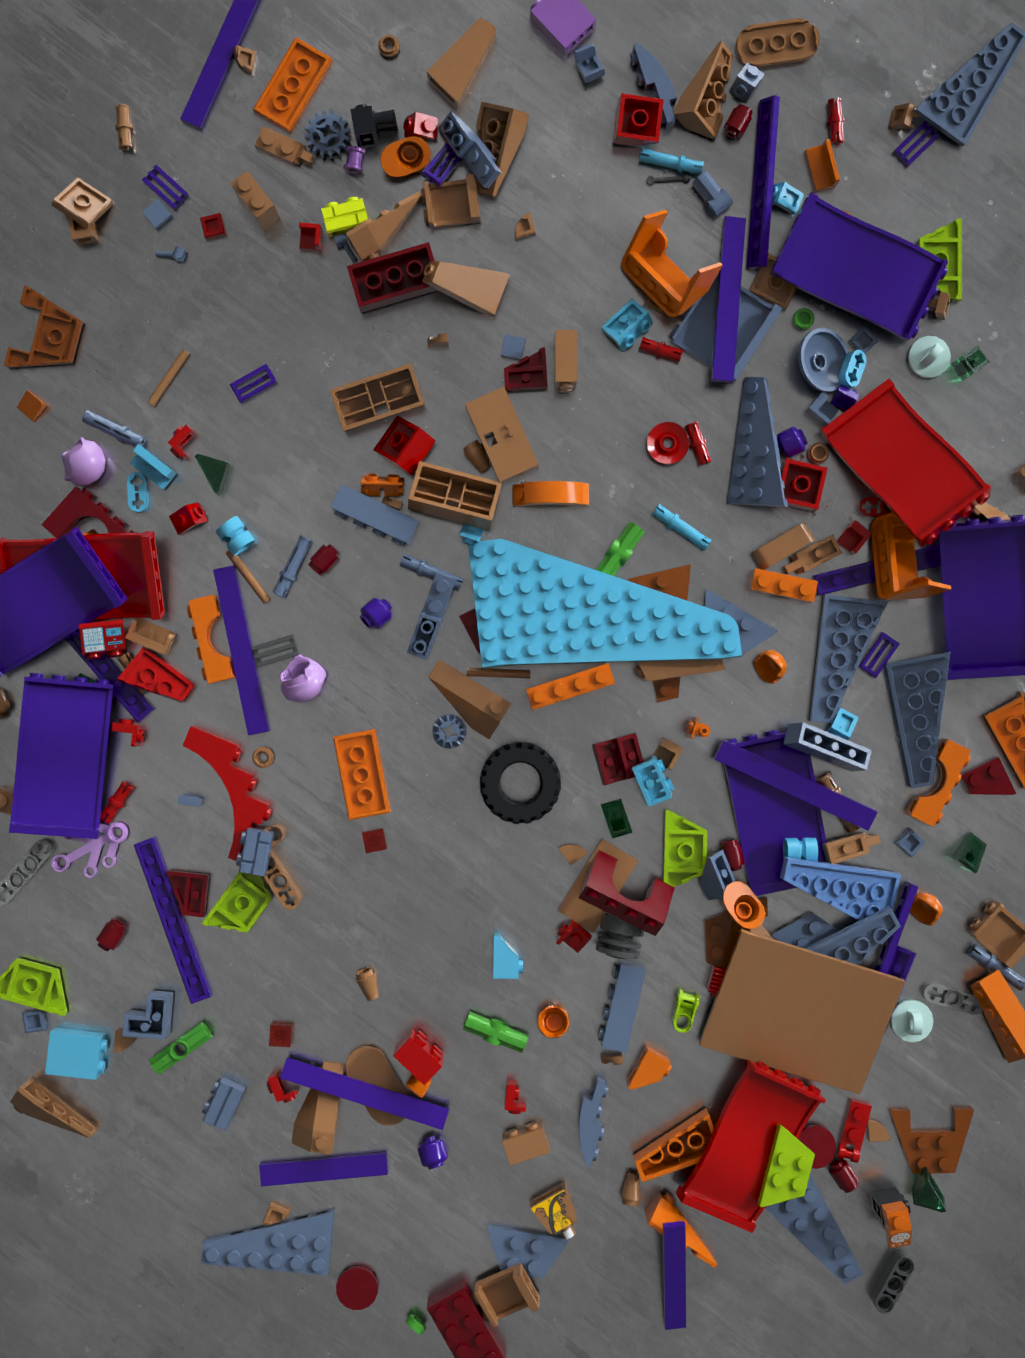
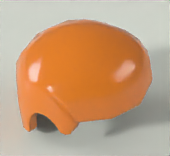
M775 650L764 651L754 661L756 672L760 678L770 684L780 680L787 671L785 659Z
M929 893L917 894L910 909V913L916 920L929 926L933 925L943 912L940 901Z
M558 1006L545 1007L537 1018L539 1031L548 1038L561 1037L567 1032L570 1024L568 1014Z

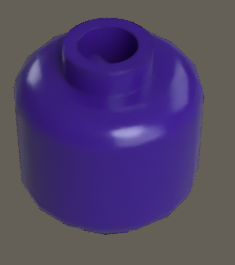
M793 426L777 434L780 455L784 454L785 457L791 458L805 451V445L808 442L801 428L797 429Z
M372 598L361 608L360 619L369 629H379L391 619L390 609L392 607L385 599Z
M434 1136L423 1139V1144L417 1149L422 1166L428 1167V1170L445 1165L444 1161L447 1160L448 1155L443 1140H435Z

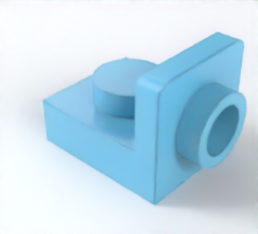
M786 182L774 184L772 205H777L790 214H796L804 193Z
M463 524L459 537L462 538V542L474 545V542L479 543L484 529Z
M840 707L826 732L848 740L859 717Z

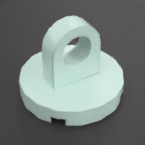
M936 336L919 338L911 345L908 351V365L911 371L920 378L931 379L938 377L947 370L950 364L951 353L949 347L942 339Z
M915 999L899 1002L890 1020L894 1033L902 1040L908 1042H917L926 1038L931 1032L934 1022L928 1006Z

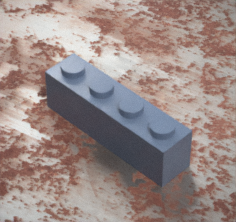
M342 484L331 505V508L335 510L334 515L342 519H346L348 516L354 519L353 524L365 528L367 525L373 528V533L383 538L386 534L392 537V542L403 546L404 543L410 544L420 523L419 520Z
M807 723L788 724L784 745L851 772L868 769L872 750Z
M619 961V966L614 967L612 978L615 979L614 987L610 986L607 999H610L609 1008L605 1007L603 1020L606 1021L604 1028H600L598 1035L602 1048L627 1053L646 972L644 966Z

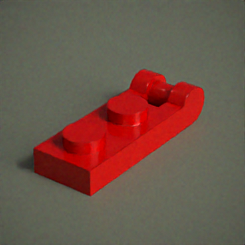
M853 1099L849 1100L836 1150V1158H848L851 1162L858 1163L872 1108L871 1104ZM847 1144L853 1145L852 1151L846 1149Z

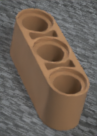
M805 522L753 551L752 555L760 568L765 570L815 539Z

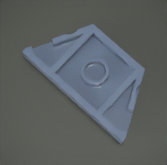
M708 589L705 591V607L725 613L736 621L739 629L742 655L777 633L778 630Z
M810 911L802 915L798 920L788 923L787 926L780 930H775L771 933V936L778 941L806 948L839 930Z
M488 1225L487 1228L500 1270L503 1271L522 1263L526 1273L531 1277L544 1278L569 1240H565L563 1235H551L549 1233Z

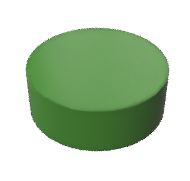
M808 308L798 309L792 317L794 327L798 330L809 329L814 323V314Z
M410 1314L405 1320L409 1327L420 1335L427 1329L424 1322L414 1314Z

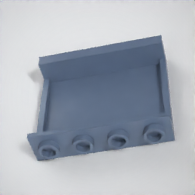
M720 271L709 291L696 301L692 308H688L682 314L683 322L681 325L676 324L670 333L673 336L670 343L683 349L684 352L712 369ZM741 286L734 382L783 309L777 304L773 307L743 286Z

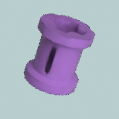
M347 146V161L343 169L351 173H362L361 162L362 155H365V150L357 146Z

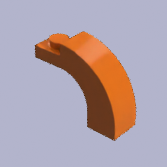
M536 481L514 484L513 506L589 505V483Z

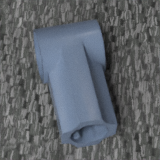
M707 171L699 175L692 182L693 187L704 199L706 208L714 217H717L733 204V200L728 192L723 188L720 189Z

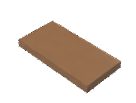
M604 839L600 840L558 909L560 913L593 933L601 922L602 913L607 912L578 898L590 862L598 850L618 859L612 876L613 884L618 892H620L638 862L637 859Z

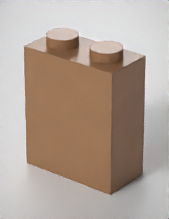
M248 171L230 183L238 199L263 231H266L280 220L274 204Z
M555 330L554 389H559L561 393L571 392V389H575L577 384V330Z

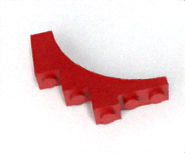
M195 725L190 726L182 746L197 753L208 762L221 777L229 793L234 814V835L228 858L236 861L238 853H242L243 845L240 844L242 832H246V829L249 827L256 828L253 825L254 823L261 825L264 821L268 822L272 810L269 809L271 803L248 794L249 791L253 792L257 780H255L256 774L233 765L234 762L237 763L242 754V751L239 750L240 744Z

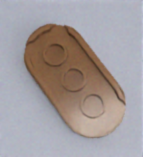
M803 18L753 24L744 28L739 34L735 43V53L738 60L744 66L748 62L758 69L802 63L811 59L816 53L820 43V35L818 29Z
M360 1046L351 1052L345 1066L347 1077L409 1096L385 1054L380 1049ZM365 1106L370 1116L379 1124L390 1126L398 1124L404 1119L403 1117Z

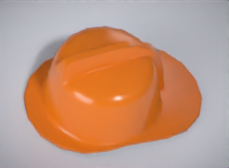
M416 136L407 137L385 147L380 157L381 166L390 176H405L425 168L429 163L431 152L427 142L422 138Z
M736 881L728 884L723 893V902L731 919L747 929H754L760 926L765 918V910L761 901L745 883Z

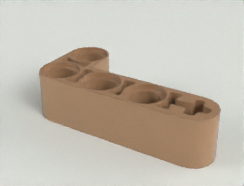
M272 824L264 829L270 831L274 828L280 832L279 839H273L272 847L281 842L286 835L284 827L280 824ZM271 847L270 859L273 861L274 866L271 869H267V874L263 877L281 905L287 910H293L301 903L302 894ZM276 876L284 878V886H278L275 883ZM288 886L291 888L284 894L281 893V891H284ZM289 896H291V897H292V896H295V897H296V899L294 900V903H293L292 901H291V902H288V901H287V899L289 898Z

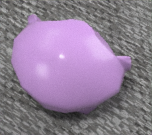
M81 437L73 447L61 454L65 469L64 479L77 486L89 485L95 482L105 470L106 460L104 454L94 441L85 440Z
M302 655L294 656L288 667L280 674L282 681L281 692L286 700L297 703L310 701L320 693L326 672L322 666L312 659Z

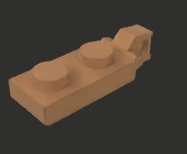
M262 127L254 145L255 148L292 165H299L300 161L310 166L312 165L314 157L313 154L305 151L306 146L267 127Z
M832 534L795 553L790 557L792 562L782 568L785 574L797 570L798 574L805 573L842 554V551Z
M866 832L824 843L822 847L826 862L836 864L868 854L871 851L870 846L881 842L879 835L867 836Z

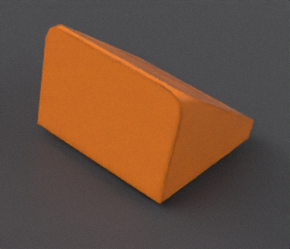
M29 390L25 392L17 406L33 422L47 407L45 403Z
M411 1074L406 1080L405 1087L418 1097L423 1098L431 1084V1079L423 1085Z

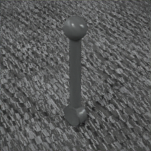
M689 174L663 178L648 176L646 182L648 185H653L654 182H689L691 177Z

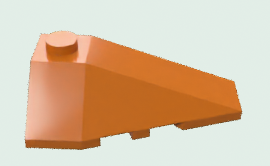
M659 1190L645 1209L648 1225L663 1235V1223L684 1221L686 1226V1249L688 1247L692 1248L691 1251L696 1257L715 1268L717 1266L715 1257L676 1203L677 1200L668 1192L664 1194Z

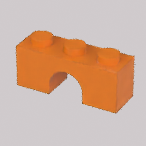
M755 568L751 570L747 591L778 595L791 600L812 603L815 599L818 581Z

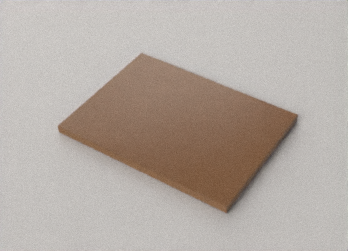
M741 929L701 1035L699 1046L744 1060L749 1059L755 1063L759 1060L771 1068L860 1094L905 981L902 978Z

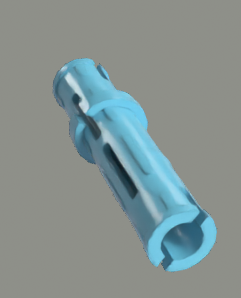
M644 148L641 149L639 162L677 169L680 173L686 171L701 175L702 169L700 168H703L704 161L687 159L684 155L678 157Z
M661 504L652 513L653 516L667 524L668 529H674L703 551L710 544L711 539L680 519V515L677 513L673 514Z

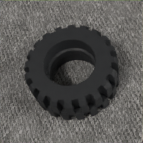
M508 743L496 749L486 760L480 775V792L485 805L488 806L494 815L500 817L501 820L509 821L513 824H528L543 818L546 813L553 809L552 807L557 802L559 792L561 791V776L554 759L544 749L532 743ZM514 763L529 764L536 769L540 776L539 791L533 799L527 802L518 803L511 801L501 790V775L508 766Z

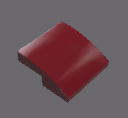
M636 733L592 744L603 785L634 778L635 775L632 767L644 762Z

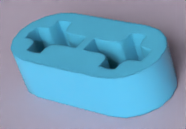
M855 350L846 355L838 377L840 385L849 389L859 384L867 362L863 351Z
M140 472L131 473L127 478L128 506L136 513H143L149 507L148 480ZM136 477L143 480V483L139 484V491H137V486L132 484ZM137 494H139V499L144 502L143 505H140V509L133 505L137 501Z

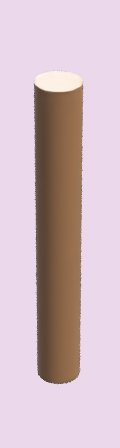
M183 349L181 350L147 402L152 406L156 405L189 356L188 352Z
M228 550L225 554L263 604L267 603L270 600L269 596L238 555L233 556Z
M467 668V676L530 678V670Z

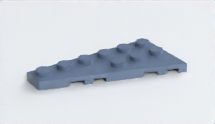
M888 906L804 949L859 965L871 955V952L879 944H883L901 926L892 908Z

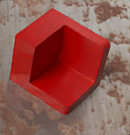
M299 223L301 231L299 249L321 252L323 238L321 225Z
M855 520L845 529L838 538L837 543L853 555L860 550L872 533Z

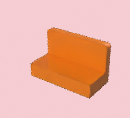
M827 139L822 145L808 148L804 151L815 192L834 188L840 181L830 139Z

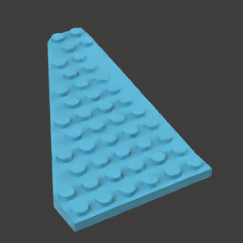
M504 539L479 541V543L474 542V545L468 543L483 669L528 664L722 660L742 657L738 625L731 616Z

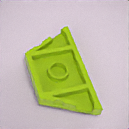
M958 218L954 222L942 226L917 240V246L943 260H948L946 266L948 271L943 280H939L936 287L939 288L938 293H949L950 299L956 302L962 300V218Z
M665 809L663 882L676 887L702 875L707 860V830Z
M238 872L204 919L202 925L248 933L273 899V895L263 876Z
M18 957L0 976V999L64 1017L67 1015V1006L58 968Z
M781 1124L777 1125L757 1203L760 1207L805 1196L815 1154Z

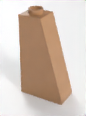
M481 17L427 71V79L457 109L461 106L496 41L495 27L488 20L485 22Z
M434 261L426 266L422 282L482 314L495 315L510 275L498 271Z
M722 660L637 661L638 666L635 667L639 678H644L645 681L726 669Z

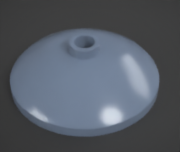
M817 328L808 332L800 343L798 360L802 375L809 385L821 392H831L839 389V373L845 357L849 353L845 342L836 332L828 328Z

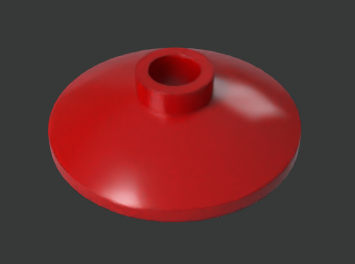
M662 422L650 431L647 437V449L651 457L657 462L674 464L686 455L689 449V437L685 429L679 424ZM664 441H670L671 447H664Z

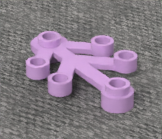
M114 822L110 826L100 823L99 831L105 833V835L98 839L64 837L66 840H76L86 843V845L68 855L59 854L53 857L51 861L52 868L57 872L65 871L69 868L71 862L91 852L83 873L86 877L92 878L98 873L96 866L102 846L110 842L108 852L103 857L102 864L106 868L113 867L116 864L115 855L118 845L128 837L127 826L121 822ZM115 829L121 830L120 836L115 835ZM107 857L112 859L113 863L111 865L106 863ZM59 859H64V866L59 865ZM89 867L93 868V875L88 874L87 869Z

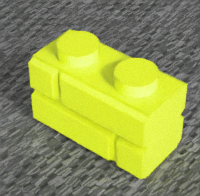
M350 197L346 199L345 203L330 202L325 205V208H321L329 238L346 234L368 219L363 198Z

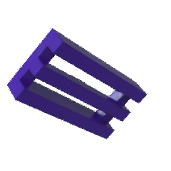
M926 121L893 151L907 167L940 136L938 133H934V129L929 127ZM923 129L925 133L902 154L900 151ZM929 135L931 139L908 160L906 156Z
M445 143L422 172V177L429 178V182H435L436 186L440 188L463 158L458 157L451 146ZM447 150L450 151L448 156L432 174L431 170L435 167V165L439 162V160L443 157ZM455 155L456 158L452 161V163H451V164L448 166V168L444 171V173L441 175V177L438 178V175L442 172V170L445 168V166L449 163V161H450V160L453 158V156Z
M156 164L153 167L154 169L150 170L147 173V177H144L142 181L175 210L188 196V193ZM159 173L182 195L179 197L156 174ZM154 179L176 201L173 203L150 181Z
M265 364L234 381L230 386L242 404L276 385L277 381L268 365ZM264 371L267 372L266 375L237 390L236 387ZM269 378L271 379L267 383L261 385L260 387L254 389L253 391L241 397L242 393L250 390L251 388L257 386L258 384L264 382Z
M881 632L861 660L858 668L876 679L900 643L884 632ZM883 638L886 639L885 642L883 643V645L880 647V649H879L878 652L876 653V655L874 656V658L871 660V662L869 663V665L866 667L865 664L867 663V661L869 660V658L872 656V654L874 653V651L876 650V648L878 647V645L881 643V641L883 640ZM889 643L893 644L875 671H872L871 669Z

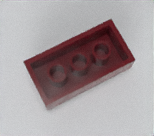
M427 242L347 266L360 312L363 313L437 291V289L422 282L426 266L430 262L435 261L430 243Z
M465 1279L428 1299L427 1310L454 1358H506V1350L490 1322L485 1320L483 1310L480 1305L476 1304L473 1293Z

